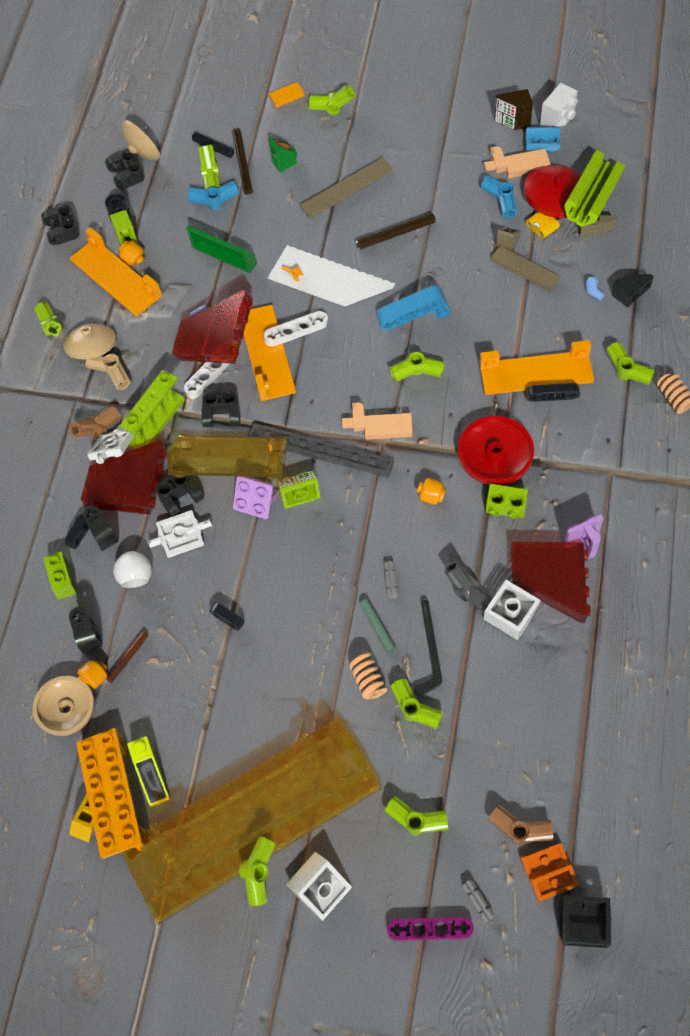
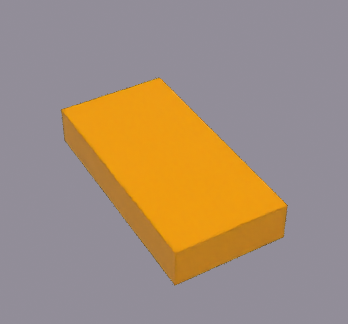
M298 82L269 93V98L276 108L305 96Z

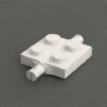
M120 424L113 432L100 435L87 454L90 461L96 460L97 463L103 464L107 457L123 455L134 435L120 428Z
M190 510L156 522L158 537L148 540L150 548L161 544L168 558L204 546L201 530L212 527L210 519L198 523L193 511Z

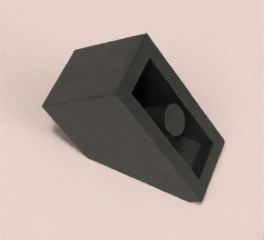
M652 274L625 275L622 279H617L614 282L612 296L628 308L651 288L654 276Z

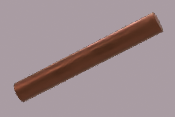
M141 632L108 674L106 680L112 684L147 639L148 635L145 632Z

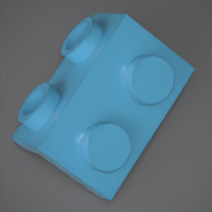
M527 127L526 151L546 149L547 152H555L560 150V127Z

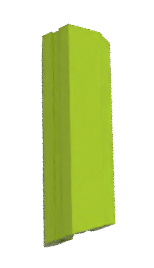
M597 149L564 205L567 219L572 222L574 221L581 227L596 222L626 167L618 161L613 167L609 165L610 162H603L605 154Z

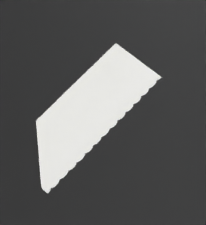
M289 245L286 246L267 278L344 307L393 289L396 284L370 274L367 275L365 272H359L357 269H351L339 263L336 264L334 261H328L326 258H320L308 252L305 253V251L298 250ZM283 265L290 269L298 267L304 276H298L299 281H295L289 272L281 268Z

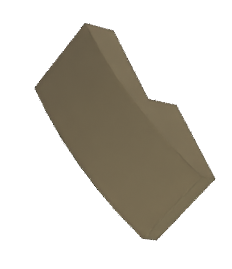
M599 215L598 221L580 228V237L601 235L614 230L617 216Z

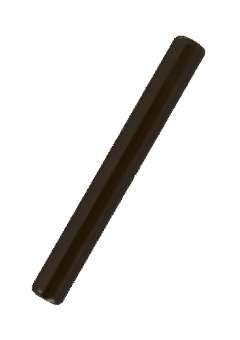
M239 128L233 129L232 134L243 191L245 195L252 194L253 190L241 130Z
M433 213L358 239L356 240V246L358 250L433 224L436 222V218Z

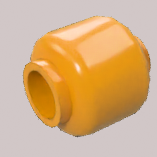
M126 240L118 250L120 252L119 257L129 266L139 265L145 258L143 256L144 249L134 240Z
M426 478L424 483H419L416 492L420 493V501L436 505L438 502H442L446 488H443L442 482Z
M89 660L78 670L77 678L94 690L107 679V667L102 661Z

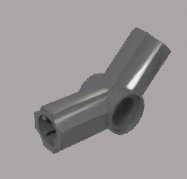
M454 561L449 563L445 567L444 573L454 585L455 594L463 601H469L484 614L485 609L493 598L480 588L479 583L472 576L468 575L460 562Z

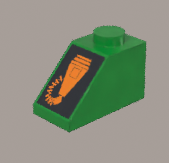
M275 138L268 139L271 161L279 172L297 164V152L294 147H291L286 141Z

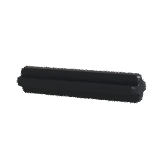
M194 132L192 135V141L203 146L212 145L214 151L232 158L235 154L233 148L198 132Z

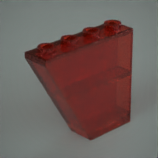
M241 290L181 320L172 354L180 361L235 364L239 356L241 341L244 338V330L248 323L253 298L245 290Z
M163 440L128 451L119 457H112L105 460L103 464L96 463L89 466L81 496V501L85 508L96 506L102 510L151 515V510L156 505V487L160 483L159 477L164 471L163 460L167 458L168 453Z
M512 542L511 572L514 585L580 623H585L587 616L591 614L590 604H587L590 588L586 586L589 570L585 567L588 551L584 549V542Z

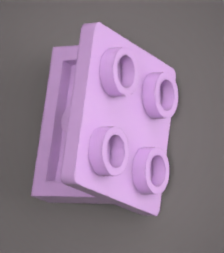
M238 475L233 509L268 519L271 504L277 499L278 491L273 489V484Z
M593 515L587 518L584 523L570 526L566 534L564 548L568 549L579 543L588 559L596 556L601 540L599 532L604 519L603 515Z

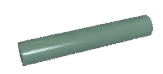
M368 599L361 601L360 605L387 654L394 652L396 647Z

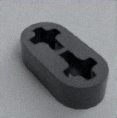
M83 514L77 517L65 538V545L70 548L77 549L89 530Z
M217 602L209 609L213 616L237 631L245 624L241 617Z

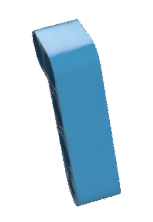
M434 285L381 307L377 310L376 314L381 329L390 330L431 312L437 318L446 317L450 314V308L442 289Z

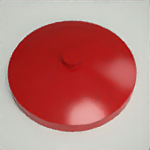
M546 165L536 168L526 178L524 196L529 205L541 214L554 218H567L564 205L582 174L572 168L561 165Z
M487 416L472 422L463 431L458 443V458L464 471L474 480L487 485H507L519 480L529 470L534 457V443L530 433L519 422L504 416Z

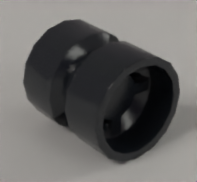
M114 193L106 198L105 207L109 218L112 214L126 210L129 219H131V213L124 195Z

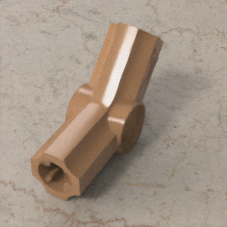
M111 405L97 416H90L85 421L71 422L69 425L70 435L72 437L92 436L97 440L100 435L106 434L107 429L122 419L117 409Z
M500 804L488 818L493 825L506 834L512 843L516 845L553 840L551 820L536 822L519 821ZM517 828L522 829L525 832V836L518 838L514 835L513 831Z

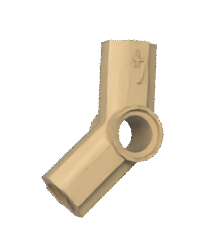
M108 354L107 356L101 355L86 359V367L107 372L117 390L128 388L131 382L117 355Z

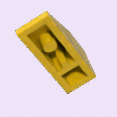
M86 794L72 819L69 835L89 843L95 830Z

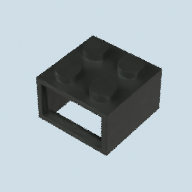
M565 895L562 899V945L609 948L611 946L610 898Z

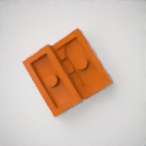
M561 842L520 857L523 868L539 902L580 886Z

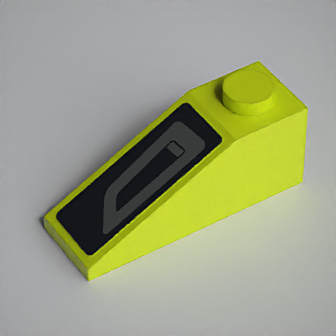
M145 736L127 743L149 806L152 807L170 800L149 738Z

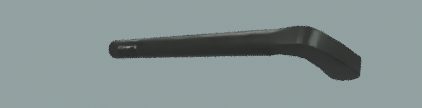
M428 600L421 601L433 678L414 686V691L417 695L428 693L442 684Z

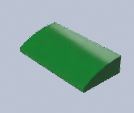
M188 225L186 227L193 249L248 273H251L257 264L251 252Z

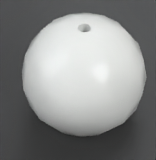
M129 551L117 558L113 567V575L115 580L124 588L139 587L148 583L152 575V566L148 558L142 553Z

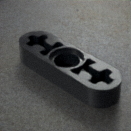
M575 383L533 385L526 388V399L530 402L573 400L580 396L579 385Z

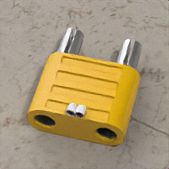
M537 212L526 220V225L540 238L544 239L557 230L566 218H558L556 220L553 217Z

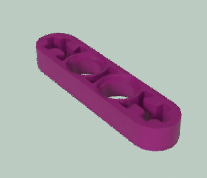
M465 917L394 919L388 924L387 932L388 936L394 941L463 940L471 937L474 926L471 920ZM450 922H455L454 927H460L461 923L465 922V925L470 927V930H467L466 934H462L461 930H454L455 935H450ZM406 923H410L409 931L411 936H406L407 931L400 932L399 936H395V933L391 932V929L395 928V924H399L400 928H407ZM417 923L423 924L426 928L422 936H417L413 932V927ZM438 923L447 925L448 931L445 935L436 933L435 926Z

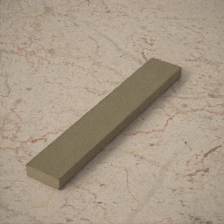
M382 157L300 204V207L308 218L311 219L391 173L392 167Z

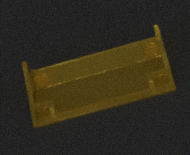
M178 436L167 453L168 475H174L175 477H184L186 475L248 476L278 479L283 476L285 470L288 438Z

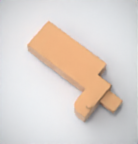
M498 146L491 147L490 155L492 161L484 162L486 172L495 170L496 173L506 172L507 178L528 175L536 168L550 165L546 149L504 157L502 149Z
M352 403L353 418H342L343 429L354 428V432L365 431V440L412 437L411 413L364 416L363 405L361 403Z

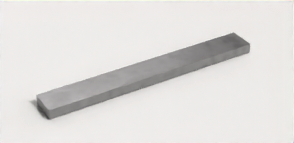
M257 423L253 424L248 436V441L386 478H389L394 465V459Z

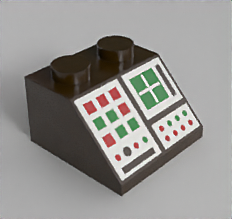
M528 89L495 95L494 121L513 130L531 127L533 102Z

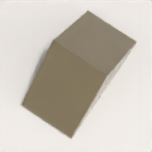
M508 227L499 229L496 249L501 245L513 252L520 238L521 231Z

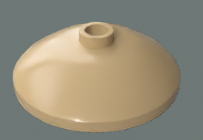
M124 120L121 128L123 137L128 144V150L135 155L136 153L144 159L159 160L161 157L160 152L151 139L134 123Z
M86 324L75 328L65 337L63 348L65 353L72 358L91 359L110 351L116 343V335L108 326Z
M60 676L51 679L39 689L33 702V716L36 723L42 730L55 736H66L79 731L88 723L94 710V696L91 689L79 678L73 676ZM70 707L69 712L65 713V708Z

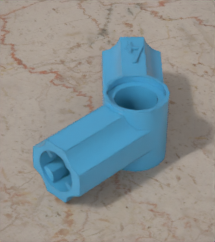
M487 175L481 184V189L498 198L502 217L506 219L513 218L517 215L513 193L514 186L509 182L502 183Z
M234 181L219 188L201 189L191 187L188 191V202L205 204L210 209L217 210L222 206L223 202L239 195V190Z

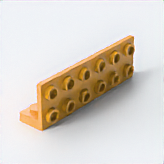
M91 227L85 231L88 243L69 258L74 265L135 317H138L162 297L159 284L147 274L144 277L139 276L105 247L102 236Z
M243 301L236 302L260 400L266 401L295 394L296 390L283 344L271 347L264 343V332L267 329L278 326L273 305L249 310L248 307H244Z
M590 340L572 342L570 352L506 360H500L499 350L481 352L480 370L485 395L526 391V388L533 385L567 383L579 385L593 383L594 376L589 358L591 342Z
M116 728L78 741L76 744L100 857L104 859L131 848H136L141 853L149 851L145 830L137 821L123 756L127 755L123 736Z

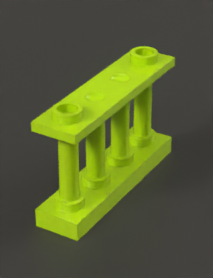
M162 370L120 424V428L134 435L131 443L128 445L129 448L144 455L184 403V396L172 391V387L177 382L178 377Z

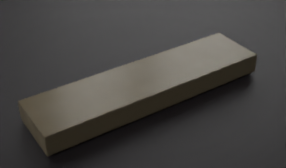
M501 245L491 257L492 262L549 292L552 291L560 280L559 275Z

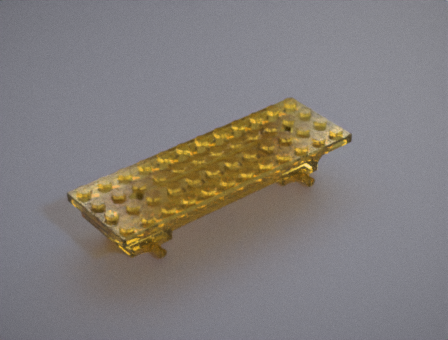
M339 717L311 734H308V732L304 733V735L302 734L300 736L301 740L159 824L158 821L153 822L154 825L151 823L149 825L150 829L145 831L148 843L140 848L141 851L131 848L121 852L158 925L240 876V864L244 860L249 859L259 836L275 843L272 856L382 789L371 767Z

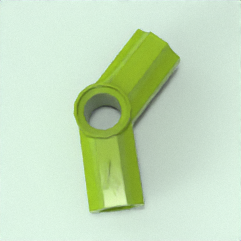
M348 85L337 92L330 93L328 96L310 95L309 110H326L329 114L336 115L340 112L341 107L355 98V92Z
M213 146L198 147L205 189L210 187L219 188L220 176L217 162H215Z
M38 303L34 310L46 336L53 335L55 337L59 335L63 328L57 316H54L48 303Z
M615 342L607 347L606 352L616 368V375L619 379H632L647 385L650 384L655 369L635 363L628 356L621 343Z
M413 352L409 355L408 359L389 367V372L396 382L411 375H420L422 373L441 378L445 362L424 357L420 352Z
M407 679L397 680L390 685L402 711V716L406 721H415L438 729L443 711L419 703ZM410 706L416 708V712L408 713L406 712V708Z
M396 796L391 799L384 809V812L401 824L409 834L414 836L421 833L448 830L446 810L418 813ZM417 819L421 822V825L418 828H412L409 823L411 820Z
M259 836L249 859L244 860L239 867L240 877L245 879L248 904L253 907L262 906L267 903L265 879L268 875V868L266 865L275 847L274 842Z

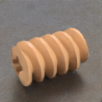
M666 374L658 380L657 386L664 393L665 398L668 399L673 409L677 410L676 413L682 414L690 408V391L685 392L688 387L686 385L682 386L684 381L678 380L679 374Z
M371 653L358 656L349 665V668L353 671V676L356 678L355 681L359 685V690L362 692V697L367 700L378 698L387 692V688L381 689L385 684L384 681L378 682L382 677L381 674L374 675L378 668H371L375 664L374 660H368L372 657Z

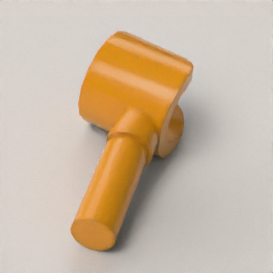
M283 265L281 268L289 272L295 281H299L298 276H304L298 267L290 269Z

